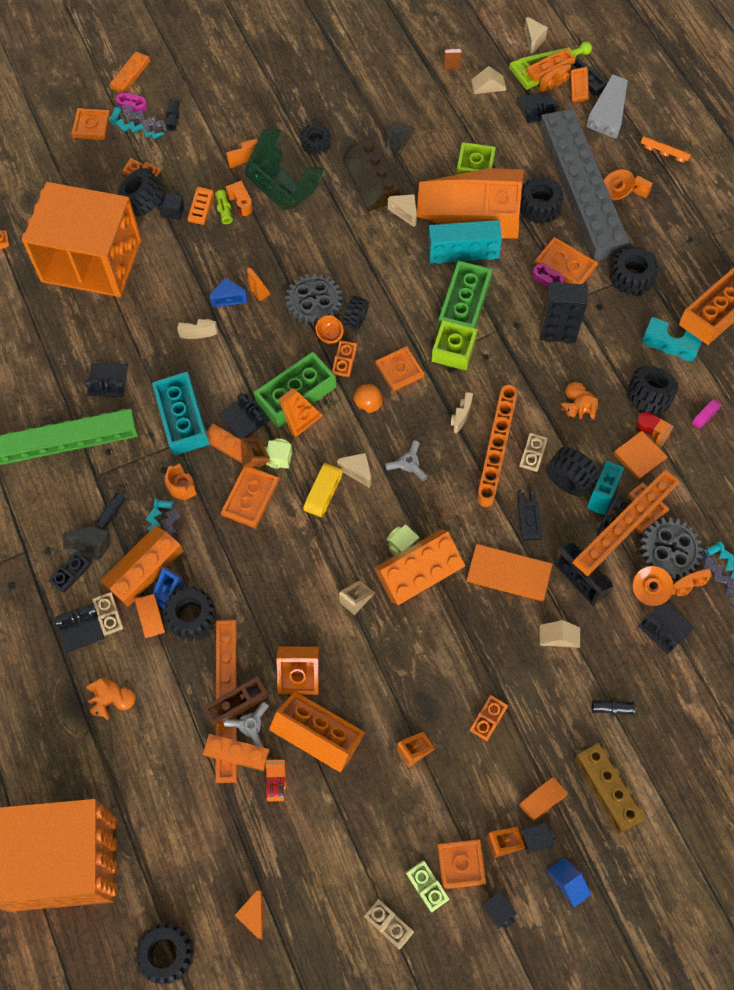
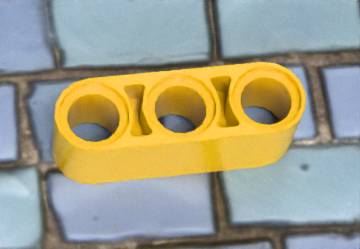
M328 463L323 464L304 505L305 512L321 518L324 516L340 482L343 469Z

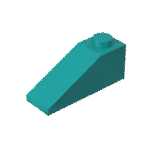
M606 461L587 505L588 509L605 515L624 467Z

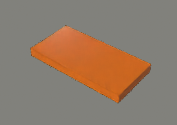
M476 544L466 582L543 602L553 564Z

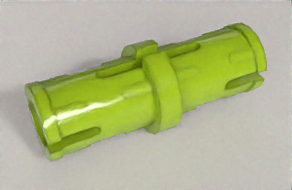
M219 190L215 193L218 202L217 209L220 212L222 223L230 224L233 221L230 213L231 205L227 200L226 192Z

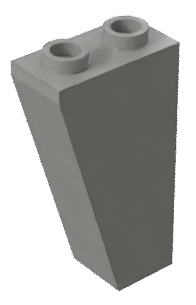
M616 75L611 76L588 117L586 127L615 139L618 138L628 80Z

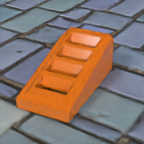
M197 187L187 219L188 222L205 224L215 199L213 190Z
M248 268L247 275L250 290L259 301H262L270 296V291L251 268Z

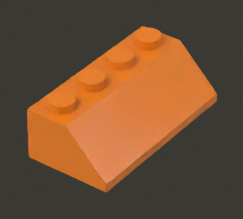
M155 526L100 582L129 607L160 576L162 568H168L184 551L173 537L163 529Z
M296 691L277 710L269 729L340 773L351 759L365 734L364 731Z

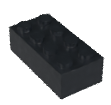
M549 283L540 322V340L563 342L566 344L576 343L587 306V284Z

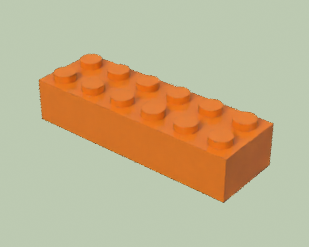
M734 268L686 308L679 325L707 345L734 322Z

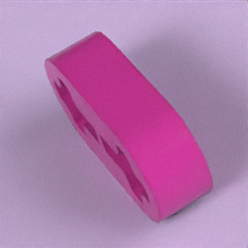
M120 93L116 97L117 105L122 110L135 113H143L147 110L146 100L142 96Z
M538 264L534 267L533 278L545 287L549 288V283L556 280L564 283V277L547 265Z
M713 399L696 416L692 424L701 429L719 410L722 404Z

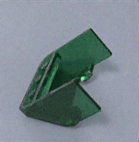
M263 129L246 164L245 174L283 210L293 209L314 193L326 169L324 167H307L298 183L279 166L282 160V153L276 145L283 131Z

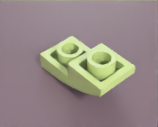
M424 860L405 872L430 912H433L449 901L448 896Z

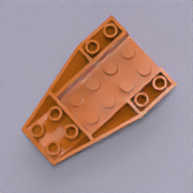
M487 168L419 182L417 217L438 224L500 220L502 239H518L524 170Z

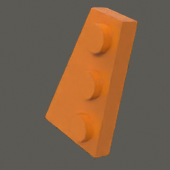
M294 388L278 399L289 430L295 438L324 416Z

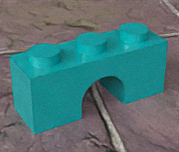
M652 317L642 344L661 350L666 354L680 357L685 361L693 362L702 341L687 330L683 337L673 338L667 332L669 323Z

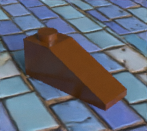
M257 676L202 708L212 726L251 710L261 704L262 701L265 702L268 700V693Z

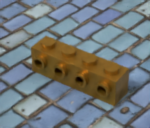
M597 743L577 754L574 760L619 835L645 820L643 817L644 812L640 805L635 804L630 788L621 781V774L618 768L610 763L607 750Z

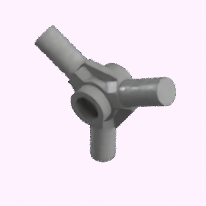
M414 440L409 452L399 458V461L385 463L386 470L401 468V470L407 472H414L422 481H425L428 476L419 468L420 465L416 455L420 443Z
M262 701L254 713L245 715L240 720L231 718L225 720L224 726L239 728L242 733L251 737L255 746L264 748L258 733L260 732L261 725L260 718L269 706Z

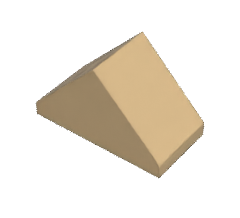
M527 17L525 19L524 32L530 54H532L546 40L548 27Z
M490 66L471 79L474 94L506 91L503 75Z
M414 194L390 196L388 198V210L415 227L417 212Z
M366 453L338 459L337 467L343 469V473L370 488L371 473Z
M359 580L339 593L340 604L356 615L375 592Z
M564 620L542 624L539 626V645L580 648V627Z

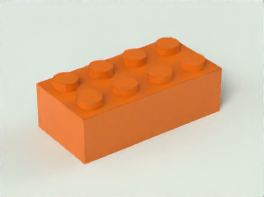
M440 529L374 567V570L391 602L400 605L465 567V564L449 532Z

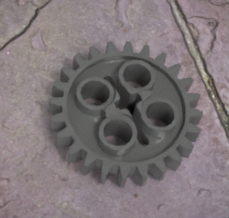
M316 273L313 274V277L307 274L305 279L300 276V281L294 280V285H289L290 290H286L287 296H285L289 315L292 314L293 319L298 318L299 323L304 320L305 326L312 322L314 327L321 317L326 315H333L335 317L334 314L339 315V309H342V290H340L339 285H335V280L330 282L329 276L325 279L323 274L317 277Z
M672 517L666 521L664 518L660 519L659 522L654 521L652 526L649 525L646 528L647 531L642 533V536L645 538L639 540L640 543L644 544L638 548L644 551L640 558H646L643 565L649 564L650 566H657L666 570L672 580H675V578L680 580L683 576L685 577L695 572V567L700 565L697 560L703 558V556L698 554L703 551V548L698 547V544L702 541L695 539L699 534H692L693 527L687 529V522L680 525V519L675 520L674 523ZM660 534L666 536V541L661 538ZM679 539L684 541L685 547L680 544ZM657 552L662 554L663 559L658 558ZM675 557L680 559L681 565L676 562Z

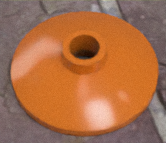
M624 169L616 170L604 179L611 199H622L633 190L635 178L630 171Z
M645 567L634 577L633 591L640 602L649 606H658L665 603L673 593V580L670 574L660 567ZM651 582L657 583L656 589L650 588Z

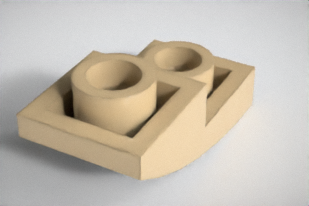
M198 319L197 325L179 323L177 328L180 338L183 339L206 338L218 333L216 321L210 319Z
M466 392L465 399H461L460 408H456V415L452 414L451 426H454V433L460 431L468 418L473 393Z
M530 433L519 467L538 472L548 438Z
M112 592L92 599L104 636L124 629Z
M379 899L364 916L399 950L414 933Z

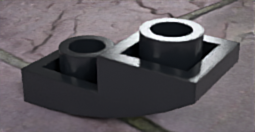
M75 551L64 566L60 565L48 581L64 593L86 572L92 562Z

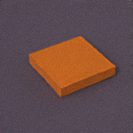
M77 108L72 137L105 140L109 117L111 116L110 110Z
M407 346L375 361V365L392 392L425 377V373Z
M643 431L639 432L613 453L638 481L668 458Z
M480 839L437 844L443 889L486 885Z

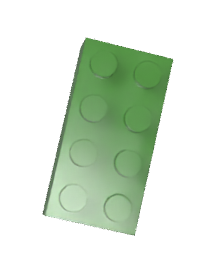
M458 261L439 317L438 331L442 320L476 329L490 286L493 269Z
M311 352L254 392L255 402L274 425L279 428L286 423L278 400L294 388L312 405L336 388V376L314 352Z

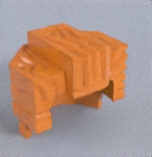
M180 463L174 467L172 465L169 466L165 475V484L171 496L184 501L195 496V484L191 475L184 473Z

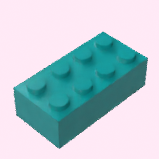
M500 220L429 225V262L441 264L444 262L457 263L458 261L499 259L502 242Z
M188 372L153 382L152 386L168 444L174 456L210 445L194 386Z

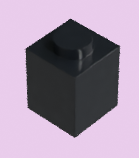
M163 193L164 196L157 205V210L160 211L161 217L181 220L185 207L183 196Z
M547 822L522 830L520 833L527 855L551 847L554 844L553 840L556 839L552 827H548Z
M501 891L482 905L483 910L497 929L501 926L506 929L515 922L513 917L517 913Z

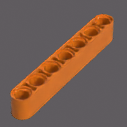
M512 385L502 387L477 496L478 503L483 507L491 506L495 499L517 398V389ZM495 443H498V444H500L501 446H500V447H497V446H495L494 444H495ZM490 460H496L498 463H491ZM491 476L494 480H488L486 477ZM487 493L491 497H484L482 494Z

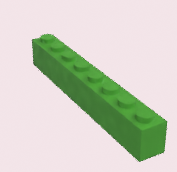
M121 409L118 412L102 413L98 416L83 417L74 421L67 420L54 425L47 424L44 427L28 428L25 431L8 432L5 435H0V465L138 437L135 417L131 409Z

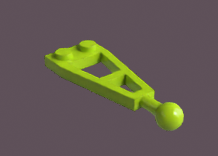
M583 42L577 49L571 50L570 47L567 49L576 58L580 54H590L592 45L589 42ZM563 49L521 58L511 62L509 69L527 90L539 85L541 80L534 82L526 73V67Z

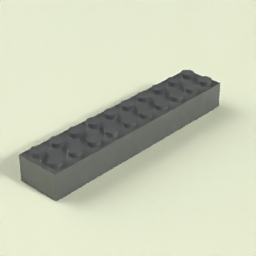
M574 109L541 115L540 133L591 259L600 261L616 257L621 250H627L629 240Z

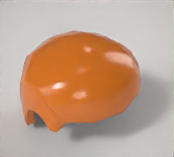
M333 315L321 317L315 326L317 336L326 344H335L343 337V324Z
M364 384L359 386L354 392V403L359 409L372 413L382 406L383 397L375 385Z

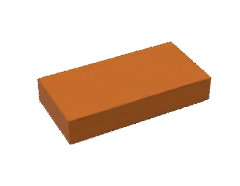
M587 67L571 70L573 103L589 100Z

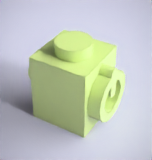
M284 439L269 440L268 447H264L270 457V461L266 464L276 469L280 467L289 469L292 445Z
M406 524L402 528L400 526L396 527L387 538L390 552L394 556L418 543L419 536Z

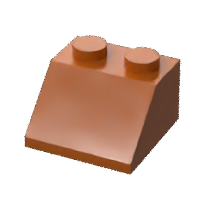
M278 646V694H293L294 691L301 695L319 694V647Z

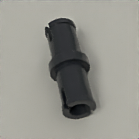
M176 99L169 101V109L166 112V129L169 131L176 130L177 120L179 119L178 110L180 103Z
M116 492L109 504L104 506V511L94 525L105 531L112 518L118 515L117 511L126 501V498Z
M593 699L591 710L592 713H610L611 716L616 714L634 715L635 703L616 701V699H610V701Z

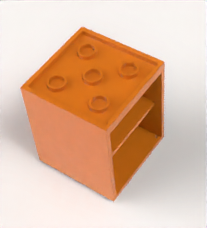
M46 182L44 188L41 189L39 201L35 204L34 213L29 218L27 230L22 235V242L41 282L121 297L142 241L129 197Z
M96 799L0 807V910L14 912L114 902V896H117L116 882L114 883V874L117 873V862L113 860V851L117 850V840L113 838V829L117 827L116 816H113V813Z

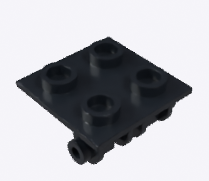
M548 91L517 98L527 124L540 121L541 115L557 112L558 102H554L551 99Z
M91 363L89 380L85 381V386L88 387L87 396L124 397L128 364Z
M243 393L237 396L238 401L219 414L221 419L240 440L246 438L270 421V418L251 396Z
M621 491L617 493L597 529L598 536L626 509Z
M668 602L659 605L638 625L667 655L695 628Z
M94 603L55 616V623L59 627L66 653L105 639Z

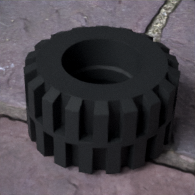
M140 168L130 173L123 180L118 190V195L130 198L134 215L144 216L155 209L161 202L165 188L164 184L150 170Z
M543 176L527 180L523 184L521 193L520 213H522V217L527 218L529 222L534 221V224L538 222L545 224V222H552V219L555 220L560 213L564 197L563 190H561L562 187L557 185L555 180L551 181V178L546 179ZM535 199H543L546 202H539Z
M627 247V250H621L616 255L610 272L611 283H614L613 286L615 288H619V292H626V295L633 294V296H637L638 293L640 295L644 294L645 291H649L650 287H652L658 272L656 257H652V253L650 251L646 252L644 248L639 249V247H635L632 249V247ZM627 269L638 270L640 274L632 273Z
M641 366L635 370L627 387L626 395L628 400L632 401V404L640 410H644L647 413L651 412L652 414H657V412L663 413L670 408L679 390V386L675 380L676 378L670 375L668 371L656 366Z
M561 447L546 466V473L552 482L561 490L574 496L582 497L586 495L599 477L598 468L593 461L582 452L570 447Z
M184 586V590L181 591L178 588L175 590V595L172 593L169 595L170 601L166 600L164 603L166 608H163L164 619L170 631L176 637L179 636L181 640L187 638L188 641H193V638L196 637L199 640L201 635L207 636V630L212 631L214 628L213 623H216L215 615L217 614L213 601L208 593H205L201 588L197 590L196 586H192L191 589H188V586ZM188 606L201 608V613L195 620L185 622L179 619L180 613L184 608Z
M166 923L155 924L151 926L150 930L146 929L143 932L144 936L142 938L139 937L137 941L139 945L135 947L134 951L137 953L134 959L135 963L138 964V971L143 974L144 978L159 984H171L176 980L182 979V976L188 973V968L194 961L192 960L194 955L193 942L190 940L187 932L176 925ZM162 940H171L177 948L176 958L170 966L160 968L153 960L154 948Z

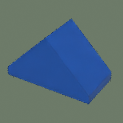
M227 278L210 294L212 308L247 303L245 290Z
M163 567L152 593L155 595L157 604L162 608H166L164 603L166 600L170 601L169 595L171 593L175 595V590L178 588L180 591L183 590L184 583L180 576Z
M565 857L547 870L573 908L591 895L582 874Z

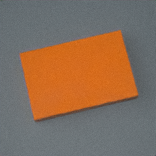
M555 237L534 263L536 265H547L564 277V282L584 284L598 266V262Z
M243 467L221 511V516L256 529L279 482V477L253 467Z

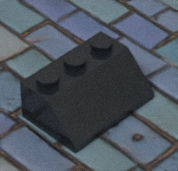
M574 543L561 547L553 564L594 607L611 593L614 587L611 579L607 575H603L599 571V567L587 576L573 564V561L584 551L581 547H577Z

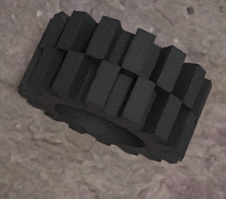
M313 123V126L308 124L307 128L304 127L303 131L301 130V147L304 152L307 151L309 155L312 152L313 156H316V153L322 155L321 152L326 153V149L329 150L331 138L329 129H326L325 125L321 127L320 123H318V126ZM314 137L321 138L320 141L316 142L311 141L310 139Z
M355 295L350 299V303L348 302L347 304L348 307L345 309L346 312L343 315L342 324L358 331L367 315L369 300Z

